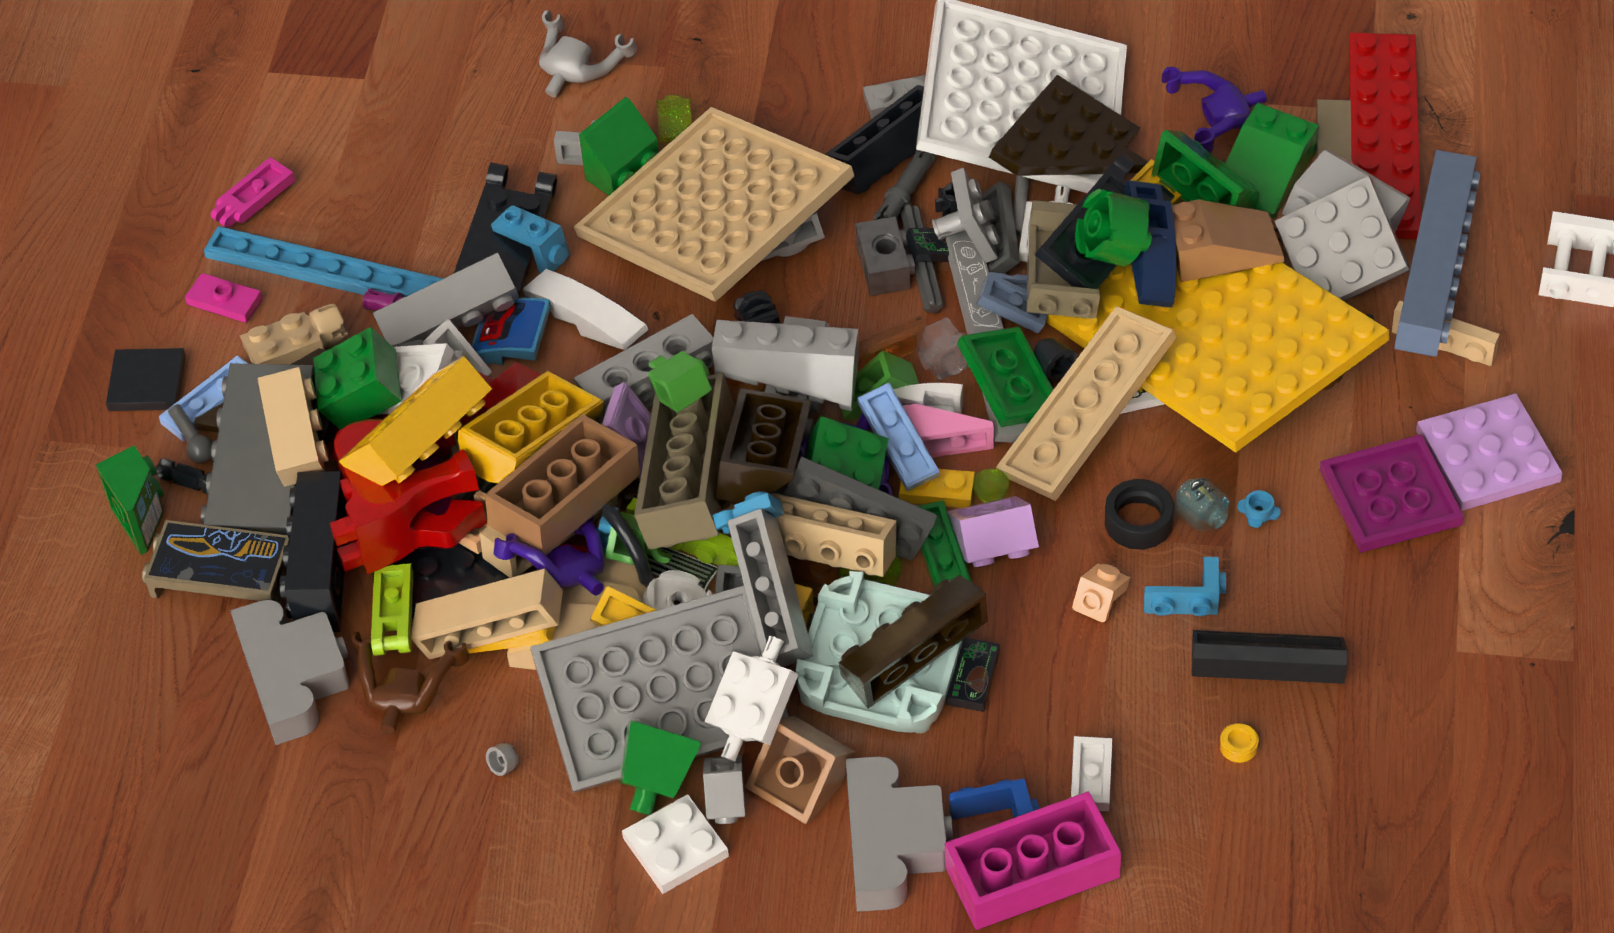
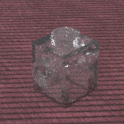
M948 317L917 330L920 362L925 370L932 371L938 381L950 375L959 374L962 370L969 367L957 345L959 338L966 334L964 332L959 333Z

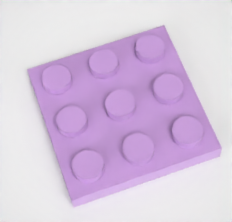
M1516 393L1417 422L1416 432L1418 435L1422 434L1461 511L1561 482L1563 474Z

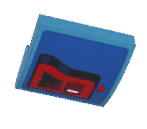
M519 298L514 301L510 308L504 311L496 312L494 310L484 315L483 319L478 323L472 348L485 363L503 365L505 357L535 361L551 309L550 299Z

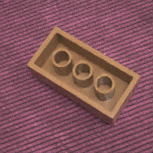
M581 414L485 494L488 526L505 536L514 533L517 535L518 541L541 550L545 555L549 554L640 476L637 444Z

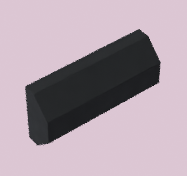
M1193 630L1191 673L1192 676L1344 684L1348 650L1343 637Z

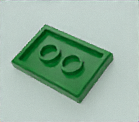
M1020 326L962 335L959 338L957 345L999 425L1006 427L1029 423L1054 389Z

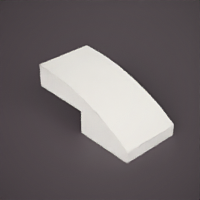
M923 383L893 389L902 405L920 404L962 414L963 384Z

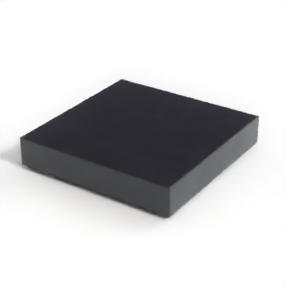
M184 348L115 350L106 400L108 411L167 410L178 402L186 357Z

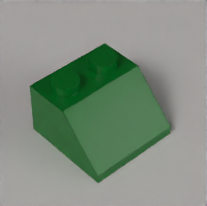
M624 97L579 134L585 180L607 195H611L659 153L657 137L635 105L627 97Z

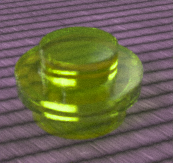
M997 469L982 470L975 475L973 480L975 494L986 503L1002 499L1009 488L1007 476Z

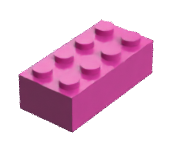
M1088 791L946 842L945 868L975 930L1120 878L1121 852Z

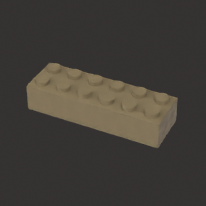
M723 373L707 376L712 391L678 413L659 402L655 392L634 514L648 550L659 547L668 548L693 540H706L712 536L719 535V530L716 529L713 515L721 512L723 507V500L715 499L720 460L736 406Z

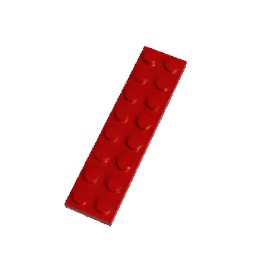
M1349 33L1351 163L1411 198L1395 235L1397 239L1417 240L1421 222L1416 34Z

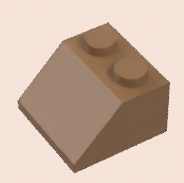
M795 716L782 718L771 744H763L745 788L801 822L810 824L842 785L847 774L846 759L854 758L856 752Z

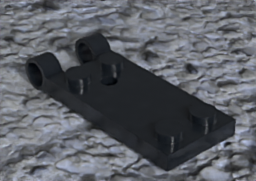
M1123 152L1035 253L1036 257L1072 287L1097 289L1117 266L1087 258L1085 254L1080 253L1076 247L1075 229L1078 218L1084 220L1087 209L1082 208V206L1093 191L1101 189L1125 195L1124 188L1127 181L1123 178L1136 163ZM1162 185L1163 199L1165 201H1172L1175 195Z
M491 162L487 172L486 183L454 273L498 253L520 297L533 259L532 249L529 246L494 232L491 224L510 206H516L546 219L556 192L557 174L540 171L536 180L535 192L530 194L505 189L509 166Z

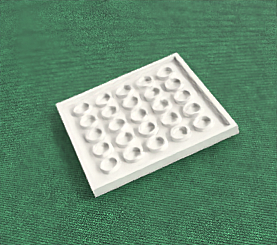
M937 0L933 17L916 149L1013 174L990 159V152L1056 75L1061 76L1121 115L1127 45L957 0ZM1103 174L1027 175L1023 177L1058 186L1062 185V187L1065 185L1070 189L1088 193Z

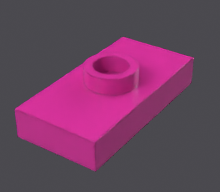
M201 273L186 294L185 299L187 305L247 323L263 297L259 290Z

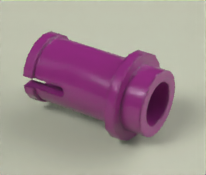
M369 288L363 297V307L366 310L378 311L405 297L399 292L393 295Z

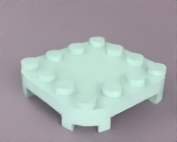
M849 571L850 576L837 579L828 586L824 584L818 594V605L808 632L814 656L805 660L797 659L796 673L799 675L796 681L801 702L805 706L826 715L887 730L909 733H925L928 731L943 709L962 641L869 709H867L840 675L838 662L841 661L842 655L854 645L862 646L871 639V635L878 627L885 623L891 625L902 617L901 614L907 606L915 601L921 603L930 595L865 580L864 572Z

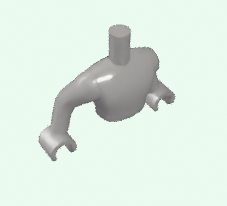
M546 10L542 14V21L547 29L544 48L539 57V66L546 73L553 76L545 90L546 94L551 97H557L565 81L585 83L603 77L610 73L623 57H631L637 52L634 38H631L630 42L624 45L625 38L623 34H618L615 37L617 48L602 62L588 65L592 50L586 43L568 36H562L557 42L558 33L564 29V20L561 14H558L554 21H552L550 10Z

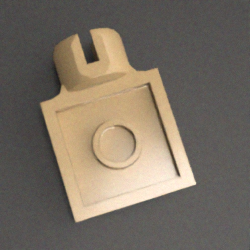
M328 304L314 309L309 313V316L305 312L299 314L292 313L284 316L280 321L267 326H256L250 329L248 333L240 335V338L252 364L290 365L318 348H331L348 339V332H346L343 326L344 319L335 304Z

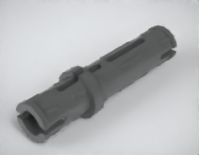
M916 151L913 159L897 183L885 193V201L874 214L873 220L894 216L897 219L901 211L905 209L904 207L911 204V196L935 163V154L925 152L921 157L924 151Z

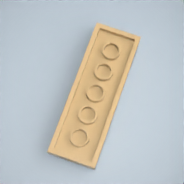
M1116 306L996 466L999 475L1056 501L1176 339L1174 331Z

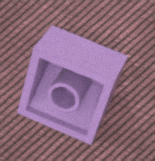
M1017 496L947 511L963 558L967 563L972 562L974 567L992 564L995 562L994 557L1008 554L1010 559L1024 557L1030 554L1029 549L1039 547L1031 504Z

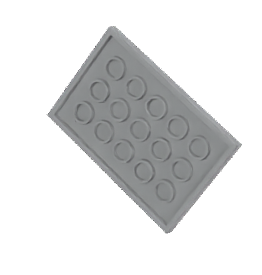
M744 586L530 646L572 792L576 793L620 780L628 722L631 720L700 741L701 745L695 757L724 749L729 735L722 729L705 722L733 652L749 657L762 656ZM786 707L781 719L789 717Z

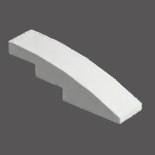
M545 269L523 288L527 298L550 299V310L554 318L575 324L581 336L626 350L648 330L644 322L620 305L595 290L551 270Z

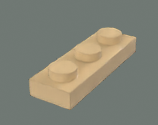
M1399 300L1394 310L1391 332L1397 334L1403 306V301ZM1454 318L1451 321L1444 320V322H1449L1451 325L1447 344L1439 343V350L1492 366L1497 353L1499 333Z

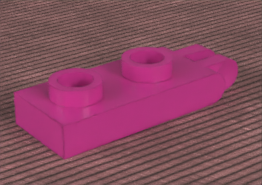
M269 157L218 198L216 207L211 212V218L217 222L220 221V224L225 228L231 227L237 221L244 223L295 182L293 172Z

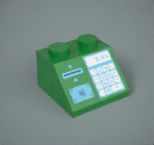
M134 445L95 465L110 509L140 555L148 552L164 511L160 498L164 496V493L157 479L153 477L157 475V471L148 455L142 457Z

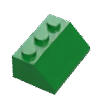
M1166 129L1161 133L1152 176H1158L1162 184L1174 193L1177 191L1181 194V198L1185 202L1203 200L1255 210L1260 192L1255 189L1252 183L1241 178L1225 162L1218 160L1205 150L1199 142L1191 139L1184 132Z

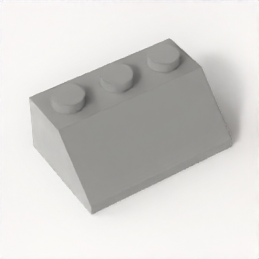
M1325 149L1294 184L1282 214L1286 216L1369 176L1373 180L1392 228L1396 232L1411 198L1331 150Z

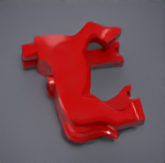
M385 418L365 419L349 423L337 432L334 439L332 457L338 463L343 479L340 480V485L348 501L345 504L347 517L329 524L337 546L354 541L351 544L336 548L344 571L363 565L368 575L404 558L418 547L452 548L475 528L480 529L487 523L482 501L451 500L448 510L442 515H435L422 509L442 498L479 490L475 470L464 449L455 453L447 462L413 472L400 483H397L394 479L381 486L343 467L339 460ZM454 434L447 439L444 436L440 437L435 442L439 448L434 453L439 454V456L451 454L450 446L456 445Z

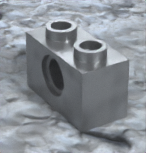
M896 217L855 223L856 246L870 296L910 289V275L915 274V265L912 254L906 255L905 249H908L905 229L899 230Z

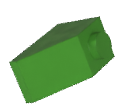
M883 350L857 372L852 411L841 409L844 419H859L862 410L857 403V397L887 383H890L893 389L919 384L913 364Z

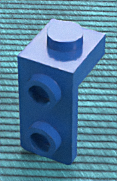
M1024 778L1013 781L1008 779L1001 780L993 785L978 788L965 787L949 794V813L952 820L1010 808L1015 818L1039 809L1037 799H1030Z

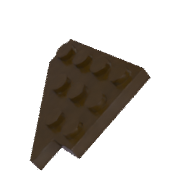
M1059 75L1054 77L992 148L989 155L990 159L1016 176L1104 174L1122 152L1136 163L1128 174H1137L1148 163L1147 160L1127 148L1136 138L1140 127Z

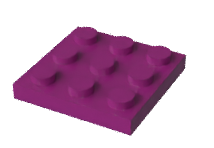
M1422 434L1320 461L1319 471L1360 553L1463 525L1464 515Z

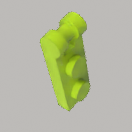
M411 563L390 565L374 572L371 647L374 656L386 655V651L399 650V653L412 652V640L410 638L413 569ZM397 631V635L386 636V632Z

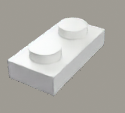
M1074 736L1071 797L1089 791L1099 811H1109L1112 738Z

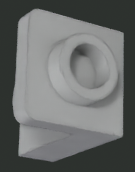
M556 131L554 146L557 164L583 165L579 139L581 132Z

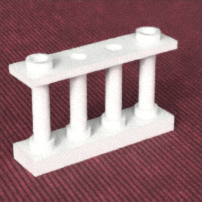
M1553 211L1547 244L1558 247L1554 269L1543 267L1539 295L1614 307V278L1603 277L1606 254L1614 255V221ZM1572 248L1593 251L1589 274L1568 271Z

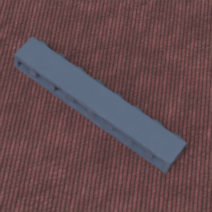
M1440 150L1435 152L1394 349L1437 357L1439 343L1447 344L1451 323L1444 322V320H1452L1455 300L1448 298L1456 299L1460 278L1453 276L1460 277L1464 256L1460 255L1465 254L1467 234H1469L1481 173L1480 171H1474L1477 157Z

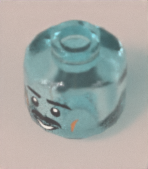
M1189 479L1176 492L1175 508L1177 514L1197 531H1207L1211 528L1217 529L1227 520L1229 498L1227 494L1209 479Z

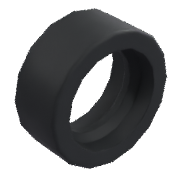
M1146 479L1124 481L1114 487L1106 498L1104 525L1108 535L1117 544L1129 549L1144 550L1156 547L1165 541L1172 531L1174 502L1170 493L1158 483ZM1146 503L1155 507L1161 513V517L1152 524L1144 526L1132 525L1124 522L1118 516V510L1128 504Z

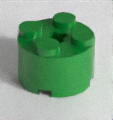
M1101 189L1093 191L1087 197L1082 208L1087 209L1084 220L1078 218L1075 229L1076 247L1080 253L1093 260L1126 267L1137 258L1141 251L1145 252L1148 250L1152 240L1151 233L1148 231V213L1150 209L1148 201Z

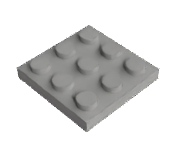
M1369 176L1275 220L1294 270L1343 301L1410 270L1373 180Z

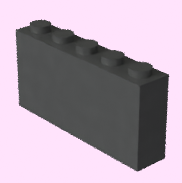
M230 363L228 376H224L222 380L224 402L223 408H219L217 411L216 420L219 433L218 439L213 441L211 447V456L214 464L212 472H209L206 478L208 501L207 505H203L201 509V524L287 535V517L293 516V509L290 506V488L296 487V484L284 487L276 473L257 378L300 367L305 379H312L316 392L313 365ZM317 395L316 399L311 400L313 410L317 409Z

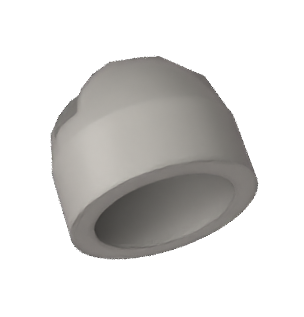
M500 743L487 750L486 761L488 767L495 775L503 776L513 771L519 764L520 756L515 753L513 745Z

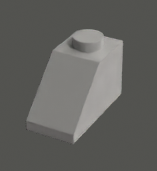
M742 755L737 756L736 762L723 757L704 758L703 782L707 820L715 819L717 824L737 822L738 817H745Z

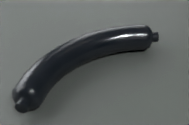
M603 506V517L613 527L627 548L636 568L639 582L647 587L653 580V574L639 539L624 517L613 506Z

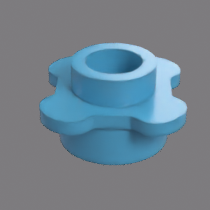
M1261 490L1249 493L1237 505L1238 511L1244 513L1248 518V525L1254 528L1261 527L1262 523L1270 519L1277 520L1281 513L1280 508L1274 506L1273 497L1268 492Z

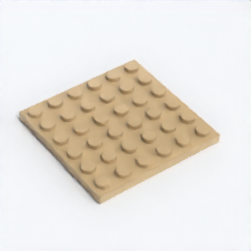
M710 107L578 222L574 229L578 237L716 302L854 177L852 166Z

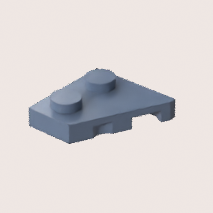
M988 273L983 281L977 305L1037 334L1045 325L1047 314L1026 312L1027 275L1016 274L1009 276L1005 273Z

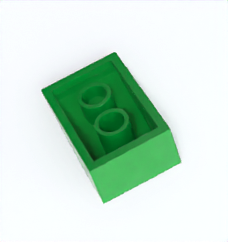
M1260 103L1256 104L1244 122L1226 164L1241 178L1252 183L1255 189L1260 192L1255 210L1266 211L1269 213L1270 218L1274 219L1291 193L1294 184L1302 176L1316 154L1319 125Z

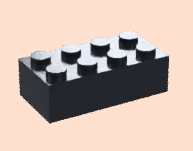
M341 471L297 472L296 487L290 488V506L293 509V516H288L286 522L290 545L284 546L283 562L285 568H287V573L280 577V594L282 598H287L286 614L288 619L295 621L324 612L327 614L332 631L341 632L346 571H344L339 561L336 548L348 545L349 542L337 546L329 523L347 517L345 504L348 501L340 485V480L343 479Z

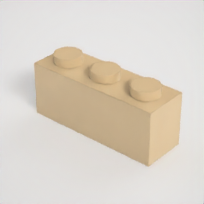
M300 367L257 378L275 470L284 487L296 484L297 472H325L324 462L329 461V456L324 440L319 441L317 431L323 430L318 410H313L311 400L316 399L312 379H305Z

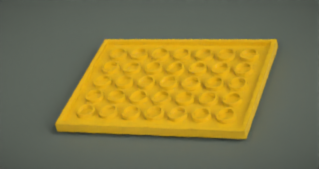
M1282 262L1181 282L1176 266L1175 297L1172 308L1139 304L1132 265L1129 264L1126 267L1117 265L1098 287L1100 290V301L1096 318L1047 314L1045 321L1084 349L1116 306L1172 329L1176 339L1140 387L1234 452H1238L1389 341V329Z

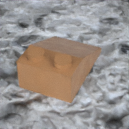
M1203 200L1171 205L1175 229L1176 266L1181 282L1284 262V256L1268 212Z

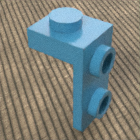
M510 206L491 224L494 232L531 247L540 273L545 269L554 272L571 256L561 225L521 208Z
M1204 557L1202 587L1146 586L1144 588V613L1161 616L1169 614L1218 615L1219 594H1226V572H1219V557Z

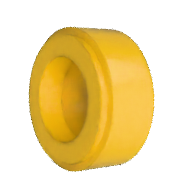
M1242 723L1231 724L1221 733L1220 751L1230 761L1238 763L1247 762L1258 751V734L1249 725Z

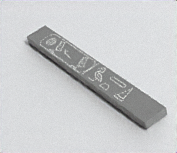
M965 230L946 237L949 250L948 260L967 335L1003 329L1000 315L977 305L983 281L989 273L987 264L983 261ZM983 394L989 421H992L994 426V441L1014 443L1028 423L1001 427Z

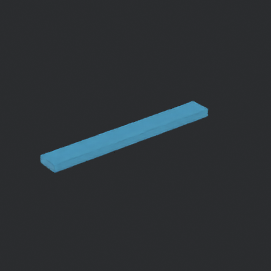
M217 226L204 249L205 257L208 259L361 295L368 292L367 289L373 288L377 291L393 295L399 292L404 297H407L443 279Z

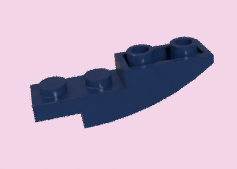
M1128 180L1124 188V194L1148 201L1150 206L1148 231L1152 236L1151 244L1147 251H1141L1131 263L1139 304L1172 308L1176 284V243L1171 201L1163 199L1161 184Z

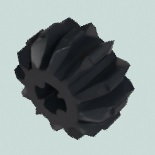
M763 290L743 294L744 296L737 298L734 302L733 308L736 321L781 324L780 315L776 311L771 296Z

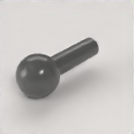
M180 404L172 406L168 413L188 442L186 446L188 457L196 463L209 461L212 457V440L207 436L199 435Z

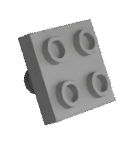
M964 168L951 172L958 211L932 220L938 239L943 240L948 236L965 230L985 263L998 259L995 245L1000 243L998 233L990 221L995 219V215L989 200H982V192L975 178L970 180Z

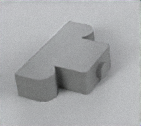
M262 600L230 610L275 745L313 732L319 723V713L315 700L347 690L350 687L343 659L349 658L342 636L335 638L327 614L324 612L287 623L283 608L273 600Z
M879 756L846 759L857 912L897 908L905 902L908 896L907 874L943 872L946 870L945 843L946 839H953L951 816H944L942 793L938 785L899 787V770L893 760Z

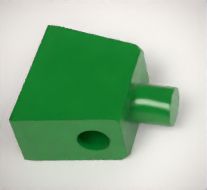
M629 721L620 778L621 784L636 788L629 810L649 816L653 812L657 795L673 799L700 748L701 742L639 722Z

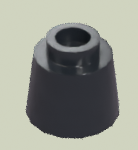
M1044 338L1034 348V354L1048 380L1053 383L1060 382L1078 358V354L1073 349L1056 338Z

